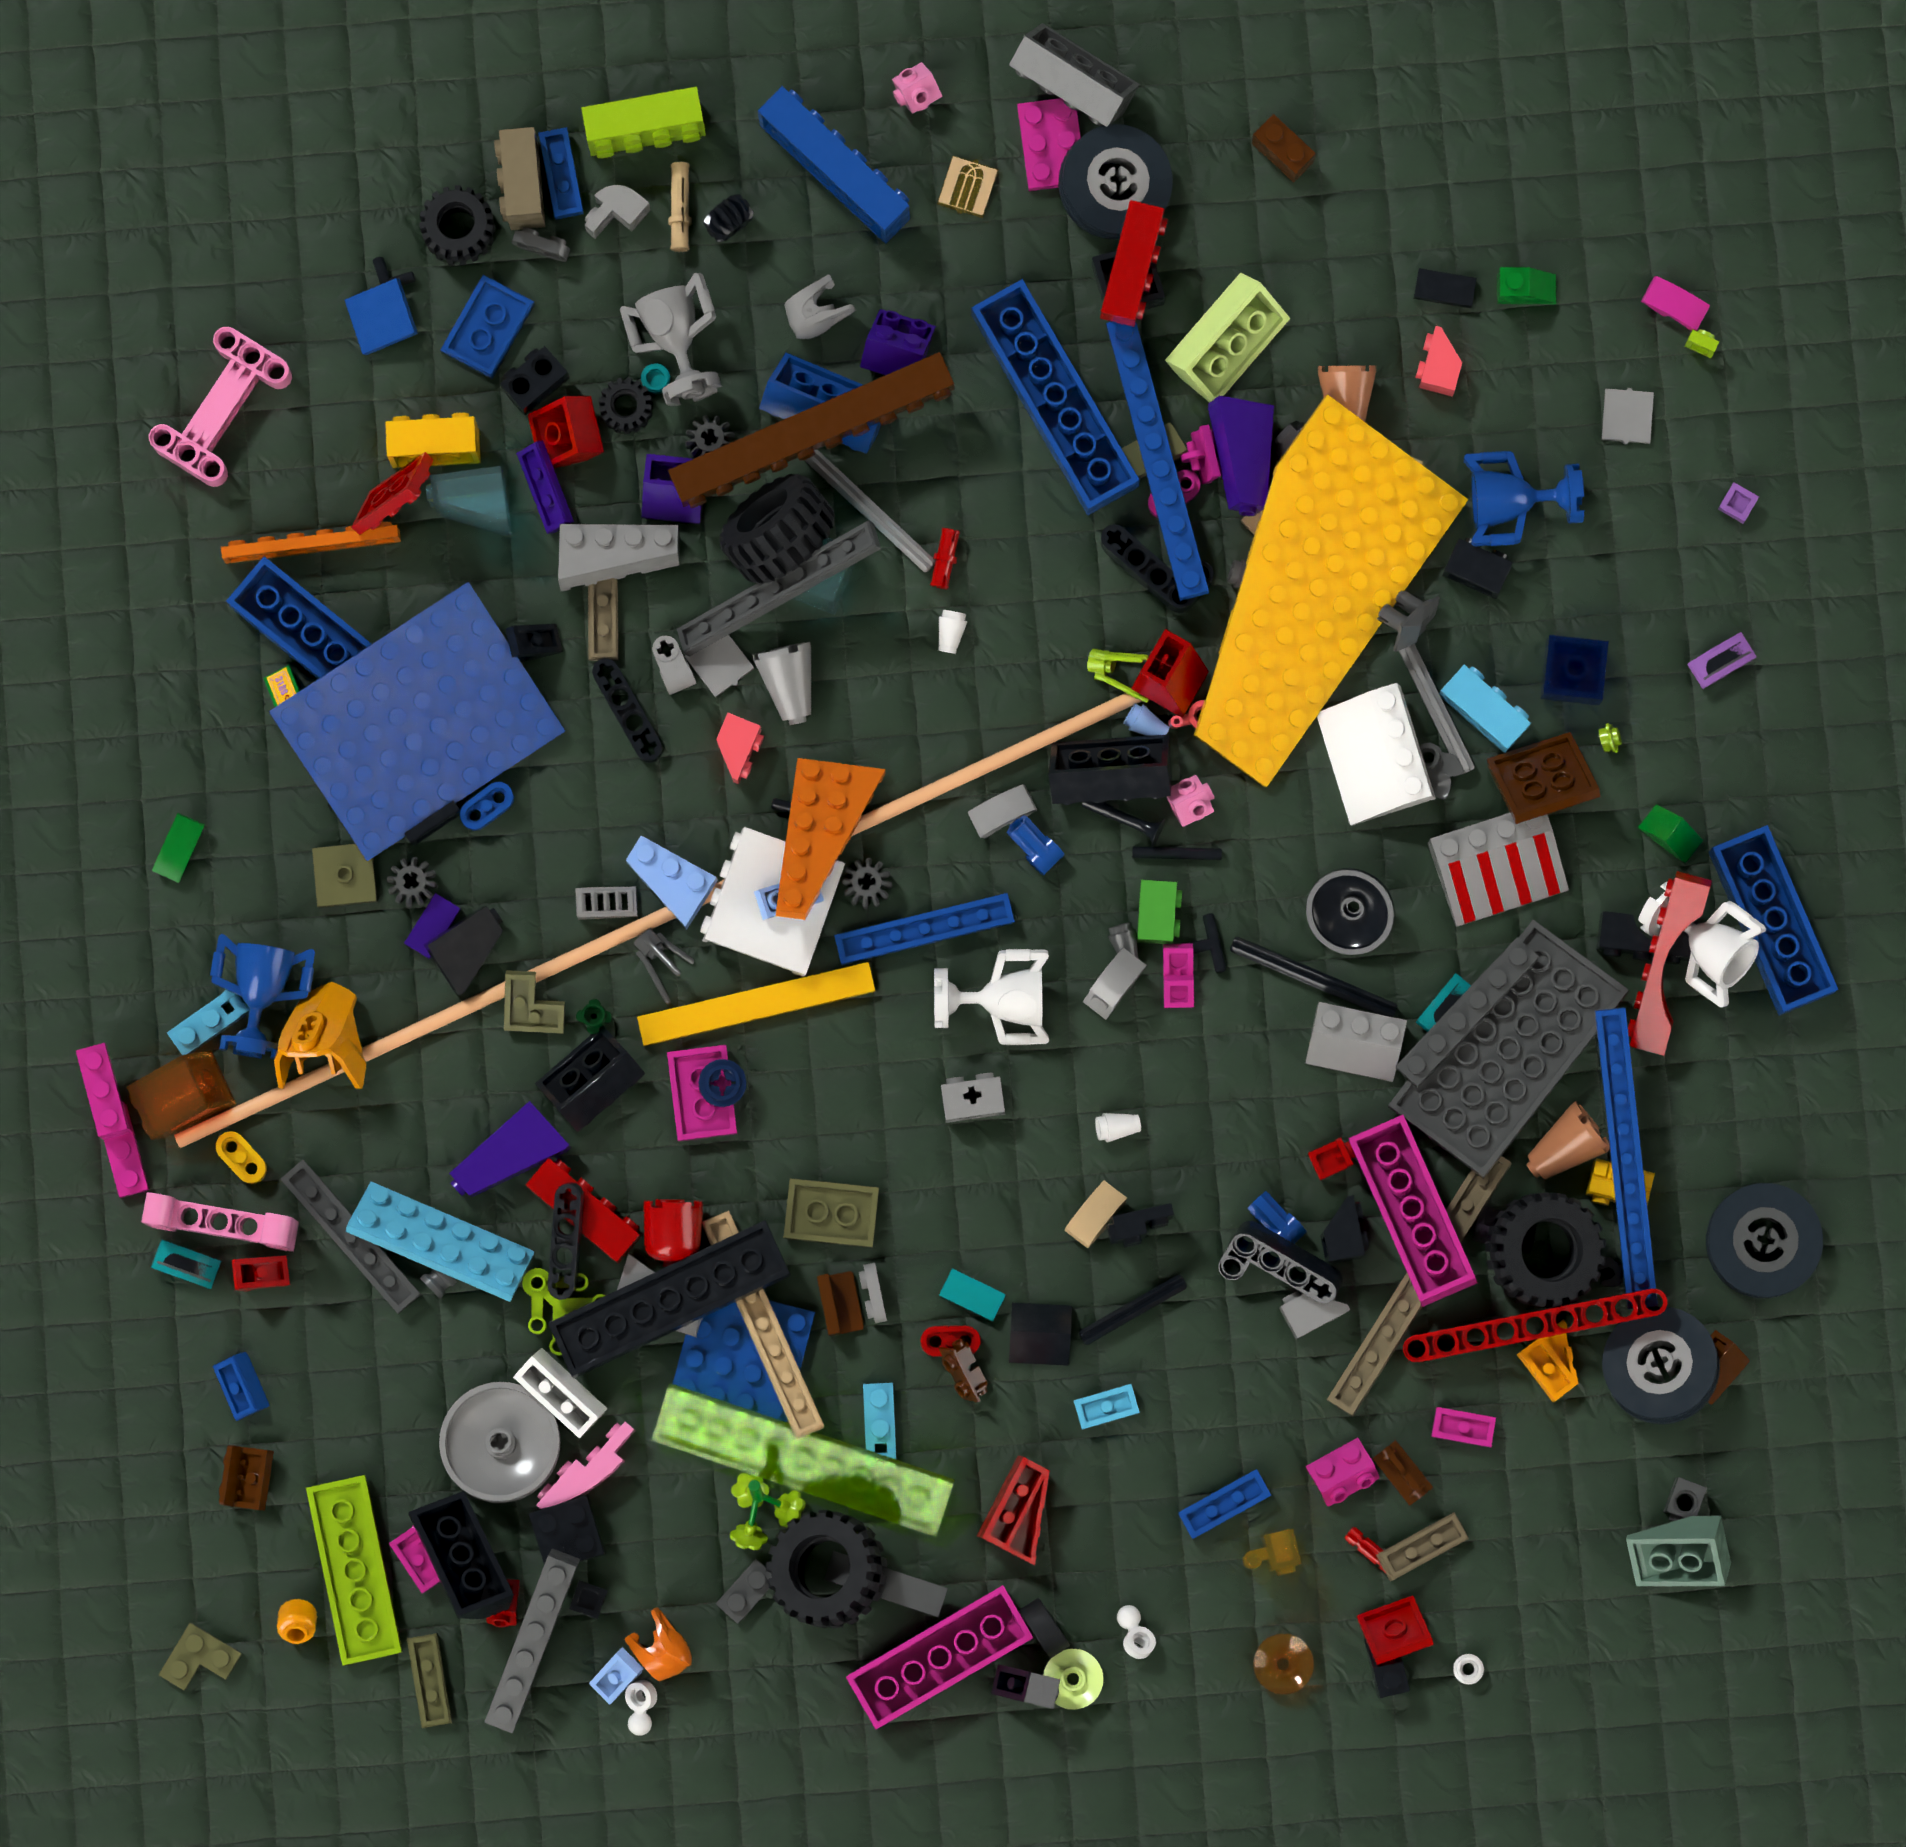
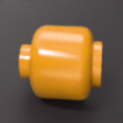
M292 1599L281 1605L278 1611L277 1632L282 1639L292 1644H300L309 1641L314 1636L317 1625V1611L313 1604L302 1599Z

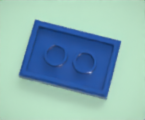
M482 275L440 351L486 377L493 379L534 307V301Z

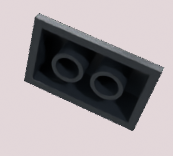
M602 1025L597 1034H591L535 1084L572 1127L579 1132L628 1088L636 1084L645 1075V1072Z

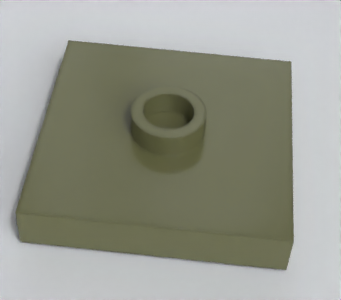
M355 844L312 848L318 908L377 902L374 858L366 861Z

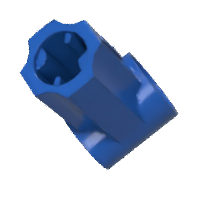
M1025 815L1016 819L1006 832L1026 854L1025 858L1042 875H1045L1065 855L1060 847L1048 836H1044L1037 826Z
M1267 1191L1261 1194L1247 1208L1264 1227L1294 1244L1307 1233L1301 1223L1292 1214H1287Z

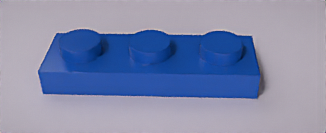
M567 127L538 133L555 220L584 214Z
M1256 1469L1178 1512V1515L1189 1535L1194 1539L1270 1497L1271 1493Z

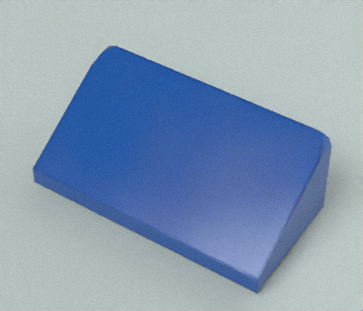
M247 1352L233 1355L212 1366L236 1421L269 1407V1402Z

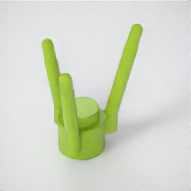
M1094 648L1091 650L1087 669L1089 672L1095 673V680L1104 681L1145 703L1149 702L1148 698L1107 676L1108 673L1114 672L1116 661L1142 663L1143 660L1148 659V655L1117 653Z

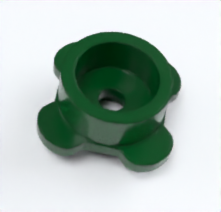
M592 999L583 1010H579L576 1013V1019L578 1022L585 1024L589 1034L594 1035L599 1032V1028L602 1025L611 1022L612 1015L609 1011L603 1009L599 1000ZM593 1014H596L597 1018L592 1019L591 1016Z

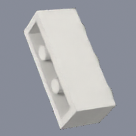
M543 1348L531 1356L513 1377L578 1438H581L608 1409L580 1382L572 1378L571 1374Z

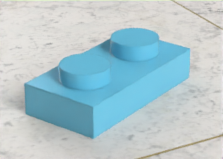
M1132 1384L1074 1400L1082 1430L1140 1413Z

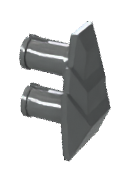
M1401 590L1395 598L1397 601L1395 606L1409 613L1408 617L1389 604L1383 606L1378 614V621L1398 631L1393 651L1397 652L1417 643L1418 637L1426 630L1427 624L1436 615L1440 600L1439 596L1422 601L1407 592V590Z

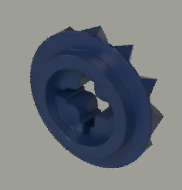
M726 1059L715 1060L707 1064L701 1071L698 1082L703 1098L711 1105L718 1107L730 1106L739 1101L744 1095L747 1084L741 1067L735 1062ZM721 1071H724L727 1081L736 1082V1084L726 1087L724 1096H721L718 1086L709 1085V1083L719 1081Z

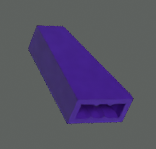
M1219 395L1208 403V411L1229 510L1239 511V514L1242 516H1255L1264 509L1268 495L1274 405Z
M529 1101L449 1173L454 1178L450 1184L461 1196L467 1193L472 1198L543 1164L548 1158L553 1159L571 1149V1146Z

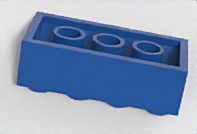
M785 353L767 382L759 409L768 412L771 416L786 419L858 388L863 384ZM879 422L869 426L870 431L858 437H854L853 434L842 438V444L849 446L852 450L867 454L876 440L882 425Z

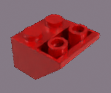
M1165 629L1131 689L1183 718L1209 670L1190 642Z

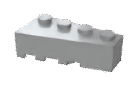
M560 524L558 568L560 592L571 590V587L584 584L585 586L597 584L598 581L611 578H626V575L638 572L643 574L679 566L680 535L678 525Z

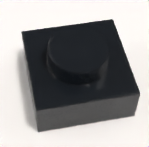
M579 1580L569 1609L598 1619L608 1590Z

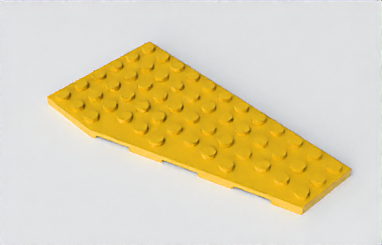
M1325 395L1274 468L1271 486L1261 519L1258 521L1234 608L1231 610L1218 653V661L1194 733L1196 738L1263 787H1267L1382 624L1377 619L1380 610L1386 604L1394 607L1397 602L1395 598L1401 590L1405 591L1469 500L1329 395Z

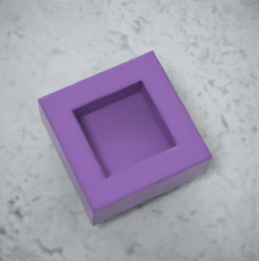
M1733 482L1718 510L1744 524L1759 496Z

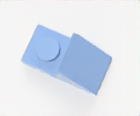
M622 1647L589 1684L610 1705L642 1673L644 1668Z

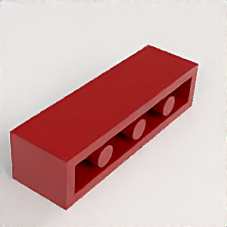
M1130 200L1100 319L1135 327L1136 319H1143L1146 302L1141 301L1143 292H1150L1154 275L1149 274L1151 263L1157 264L1161 249L1160 246H1156L1158 235L1164 236L1168 219L1163 218L1164 208Z
M548 1158L526 1183V1186L552 1209H554L556 1190L560 1186L569 1182L577 1183L584 1191L582 1234L619 1264L641 1238L640 1234L636 1232L640 1227L627 1216L623 1220L614 1213L617 1207L605 1197L599 1201L591 1194L594 1188L584 1179L580 1178L578 1181L573 1179L569 1175L572 1169L559 1158L555 1162ZM569 1189L568 1192L563 1193V1198L568 1199V1206L564 1210L561 1209V1213L572 1212L576 1214V1209L570 1210V1203L577 1199V1197ZM564 1218V1219L567 1220L572 1226L575 1227V1224H574V1222H573L571 1219H569V1218Z

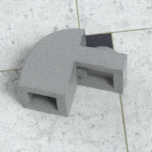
M622 185L605 187L594 195L596 203L600 207H594L585 217L586 223L584 224L588 234L596 239L610 221L616 218L632 232L650 212V204L629 187Z
M1122 948L1093 984L1083 1003L1106 1020L1123 996L1134 985L1147 965L1125 948Z

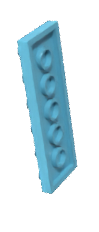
M370 1182L345 1231L511 1302L535 1253L531 1249L374 1182Z

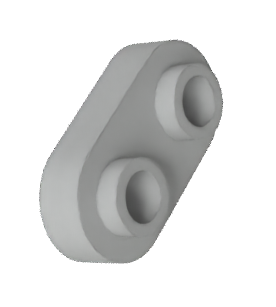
M875 1263L863 1265L864 1271L859 1272L862 1289L868 1288L870 1300L865 1301L868 1319L874 1318L875 1324L885 1322L887 1318Z

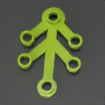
M541 1268L529 1270L522 1281L524 1291L531 1296L532 1318L528 1322V1328L536 1335L544 1333L547 1328V1323L543 1319L544 1299L553 1306V1320L605 1295L598 1294L594 1298L556 1299L548 1291L549 1273ZM578 1273V1277L585 1279V1285L582 1288H577L576 1291L582 1292L588 1288L589 1280L584 1274ZM539 1277L542 1279L543 1285L535 1289L532 1286V1280ZM564 1277L556 1283V1287L560 1289L570 1288L569 1284L564 1282ZM535 1320H541L543 1323L540 1331H534L532 1328V1323ZM553 1336L549 1344L550 1351L554 1355L561 1356V1352H556L553 1349V1344L556 1342Z

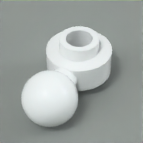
M1126 1605L1120 1608L1117 1613L1119 1625L1128 1630L1123 1641L1124 1649L1131 1657L1144 1659L1155 1648L1156 1640L1149 1629L1138 1625L1141 1620L1139 1610L1132 1605ZM1134 1642L1138 1643L1141 1648L1137 1647Z
M639 1680L627 1687L625 1699L628 1706L634 1710V1713L628 1719V1728L634 1735L642 1736L651 1729L652 1721L646 1710L656 1704L657 1692L649 1681Z

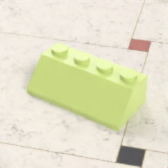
M1240 273L1165 361L1185 383L1210 403L1219 395L1224 396L1290 320V317L1261 282Z

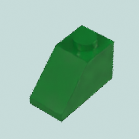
M1500 267L1497 274V304H1556V274L1530 267Z

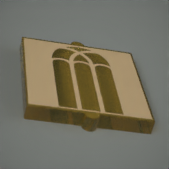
M953 155L937 204L957 210L958 214L964 212L983 218L999 169L979 164L976 159L970 161Z

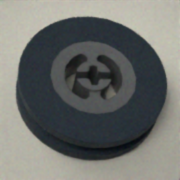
M1773 1183L1748 1185L1730 1194L1715 1209L1710 1218L1706 1233L1708 1258L1718 1277L1736 1292L1754 1298L1778 1297L1801 1286L1816 1269L1823 1248L1821 1224L1812 1206L1794 1190ZM1759 1219L1769 1220L1776 1223L1782 1230L1784 1240L1779 1238L1775 1229L1771 1228L1768 1230L1767 1239L1771 1241V1244L1765 1246L1763 1255H1766L1778 1249L1781 1254L1776 1260L1760 1262L1752 1258L1746 1251L1745 1241L1749 1242L1751 1249L1755 1253L1760 1252L1762 1243L1757 1241V1237L1763 1236L1766 1226H1763L1754 1232H1750L1748 1226L1753 1221Z

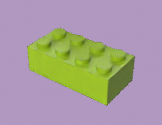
M697 86L581 107L591 156L597 155V158H608L613 156L614 152L626 150V153H636L642 151L643 147L654 145L655 148H664L670 146L673 141L683 140L685 143L696 142L701 139V136H706Z

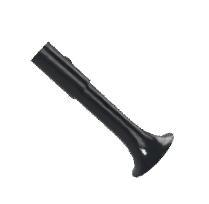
M1107 800L1100 803H1093L1091 801L1082 803V807L1144 833L1151 840L1152 847L1156 844L1165 823V819L1156 823L1141 820L1107 804Z

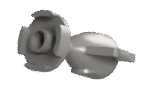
M694 273L686 286L668 287L642 297L635 303L636 308L627 306L620 308L624 327L633 352L646 353L665 350L676 357L680 375L676 377L674 382L662 389L666 405H681L679 398L684 400L693 398V401L696 402L718 392L717 388L722 387L718 373H701L698 370H693L687 355V350L692 343L693 337L716 319L715 309L703 274ZM697 290L704 315L695 322V307L692 296ZM633 316L641 319L646 330L655 341L654 343L642 344Z

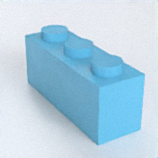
M1464 664L1442 688L1439 694L1462 717L1503 753H1506L1529 728L1531 724L1527 720L1529 715L1517 705L1513 708L1505 700L1507 696L1498 687L1493 686L1491 688L1483 681L1485 677L1479 670L1473 666L1469 669Z

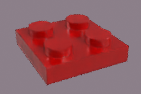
M1413 1595L1356 1615L1376 1665L1434 1645Z

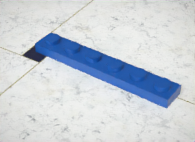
M1008 893L837 934L834 937L841 965L1013 924L1015 921Z

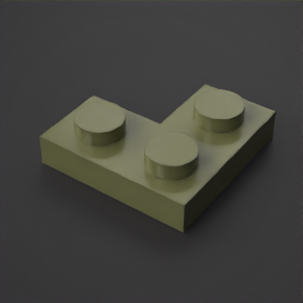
M506 970L504 1031L564 1033L565 1002L535 1000L536 972Z
M189 1623L160 1671L159 1676L182 1690H186L202 1665L227 1680L243 1653L193 1623Z

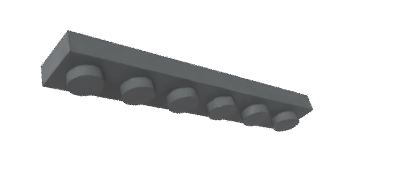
M1517 937L1396 1065V1069L1414 1086L1419 1088L1539 960V956Z
M304 1160L300 1161L281 1178V1181L397 1314H400L421 1295L378 1245L345 1232L352 1214Z

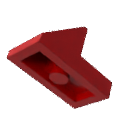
M287 1255L232 1260L235 1290L247 1292L260 1288L290 1285Z

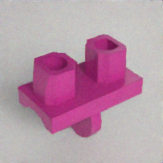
M1203 425L1199 427V430L1191 433L1192 441L1186 443L1188 452L1180 457L1182 463H1191L1193 472L1199 471L1202 484H1209L1222 476L1219 460L1216 457L1212 429L1210 430L1209 425Z

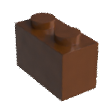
M1274 114L1253 134L1252 144L1292 182H1295L1314 163L1316 153Z

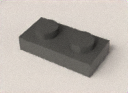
M755 1559L717 1601L716 1605L739 1624L768 1592L767 1579L772 1578L771 1573L767 1572L766 1567Z

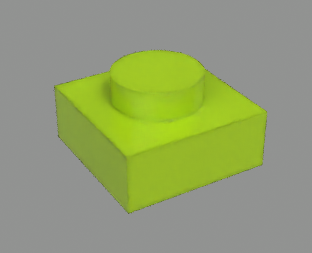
M1699 329L1697 332L1692 330L1684 347L1712 358L1719 341L1715 340V336L1708 331Z

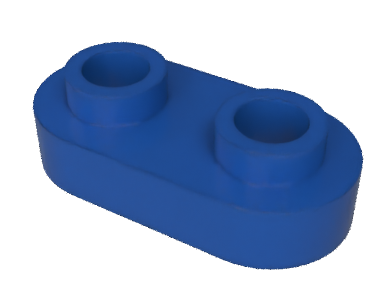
M494 782L472 797L460 810V819L463 825L470 830L478 831L505 813L514 802V794L511 788L503 782ZM498 793H502L505 796L504 801L501 803L494 801V796ZM474 811L481 813V817L477 821L470 819V815Z

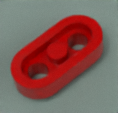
M933 1326L923 1332L920 1342L923 1351L927 1355L942 1357L939 1348L952 1349V1343L962 1336H969L971 1338L969 1347L973 1354L979 1349L981 1340L977 1330L971 1326ZM934 1336L939 1337L942 1341L941 1345L937 1348L930 1345V1339Z

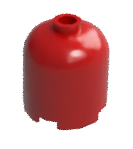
M655 1199V1205H653V1201L644 1200L645 1250L651 1258L663 1261V1267L674 1264L700 1251L703 1201L694 1200V1206H692V1202H685L683 1199Z

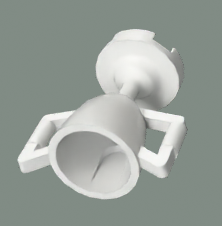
M1667 882L1660 887L1666 890ZM1664 893L1657 900L1649 897L1638 921L1644 924L1640 929L1651 937L1653 935H1660L1662 925L1656 924L1661 906L1667 908L1670 898L1664 896ZM1732 901L1724 902L1706 922L1697 925L1691 923L1684 930L1689 936L1691 950L1685 978L1686 982L1717 1006H1728V988L1736 984L1752 966L1759 950V943L1753 938L1765 932L1766 927ZM1728 913L1750 928V930L1742 932L1718 923ZM1699 966L1716 983V990L1698 977Z
M1006 949L999 951L991 980L979 992H960L955 984L949 982L948 968H934L935 1028H948L949 1015L954 1013L960 1004H981L991 1014L1000 1044H1047L1049 1036L1042 1027V966L1049 957L1048 951L1030 949ZM1035 960L1029 969L1001 975L1005 961ZM1001 1019L1022 1025H1030L1036 1034H1005Z

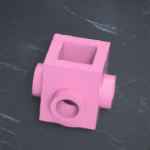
M922 62L912 68L904 69L898 76L892 79L896 88L893 91L896 101L900 107L905 105L912 114L926 109L932 102L943 97L933 74Z
M1197 775L1183 779L1171 787V796H1167L1172 812L1182 827L1201 820L1214 812L1210 802L1214 799V795L1208 783L1202 785Z

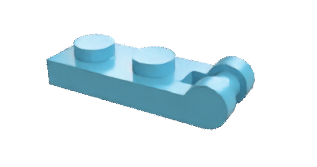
M225 990L220 996L169 1030L167 1034L182 1056L186 1058L249 1014L250 1008L239 995ZM230 1002L235 1010L227 1014L223 1006Z
M893 1383L863 1384L866 1467L876 1468V1465L886 1464L888 1467H897ZM875 1444H887V1452L875 1453Z

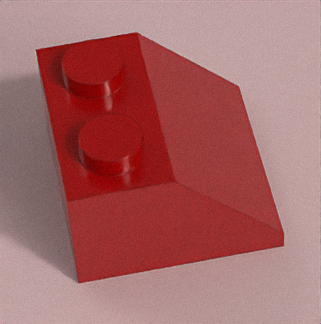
M564 396L528 414L533 441L544 442L553 468L584 462L604 452L591 396Z

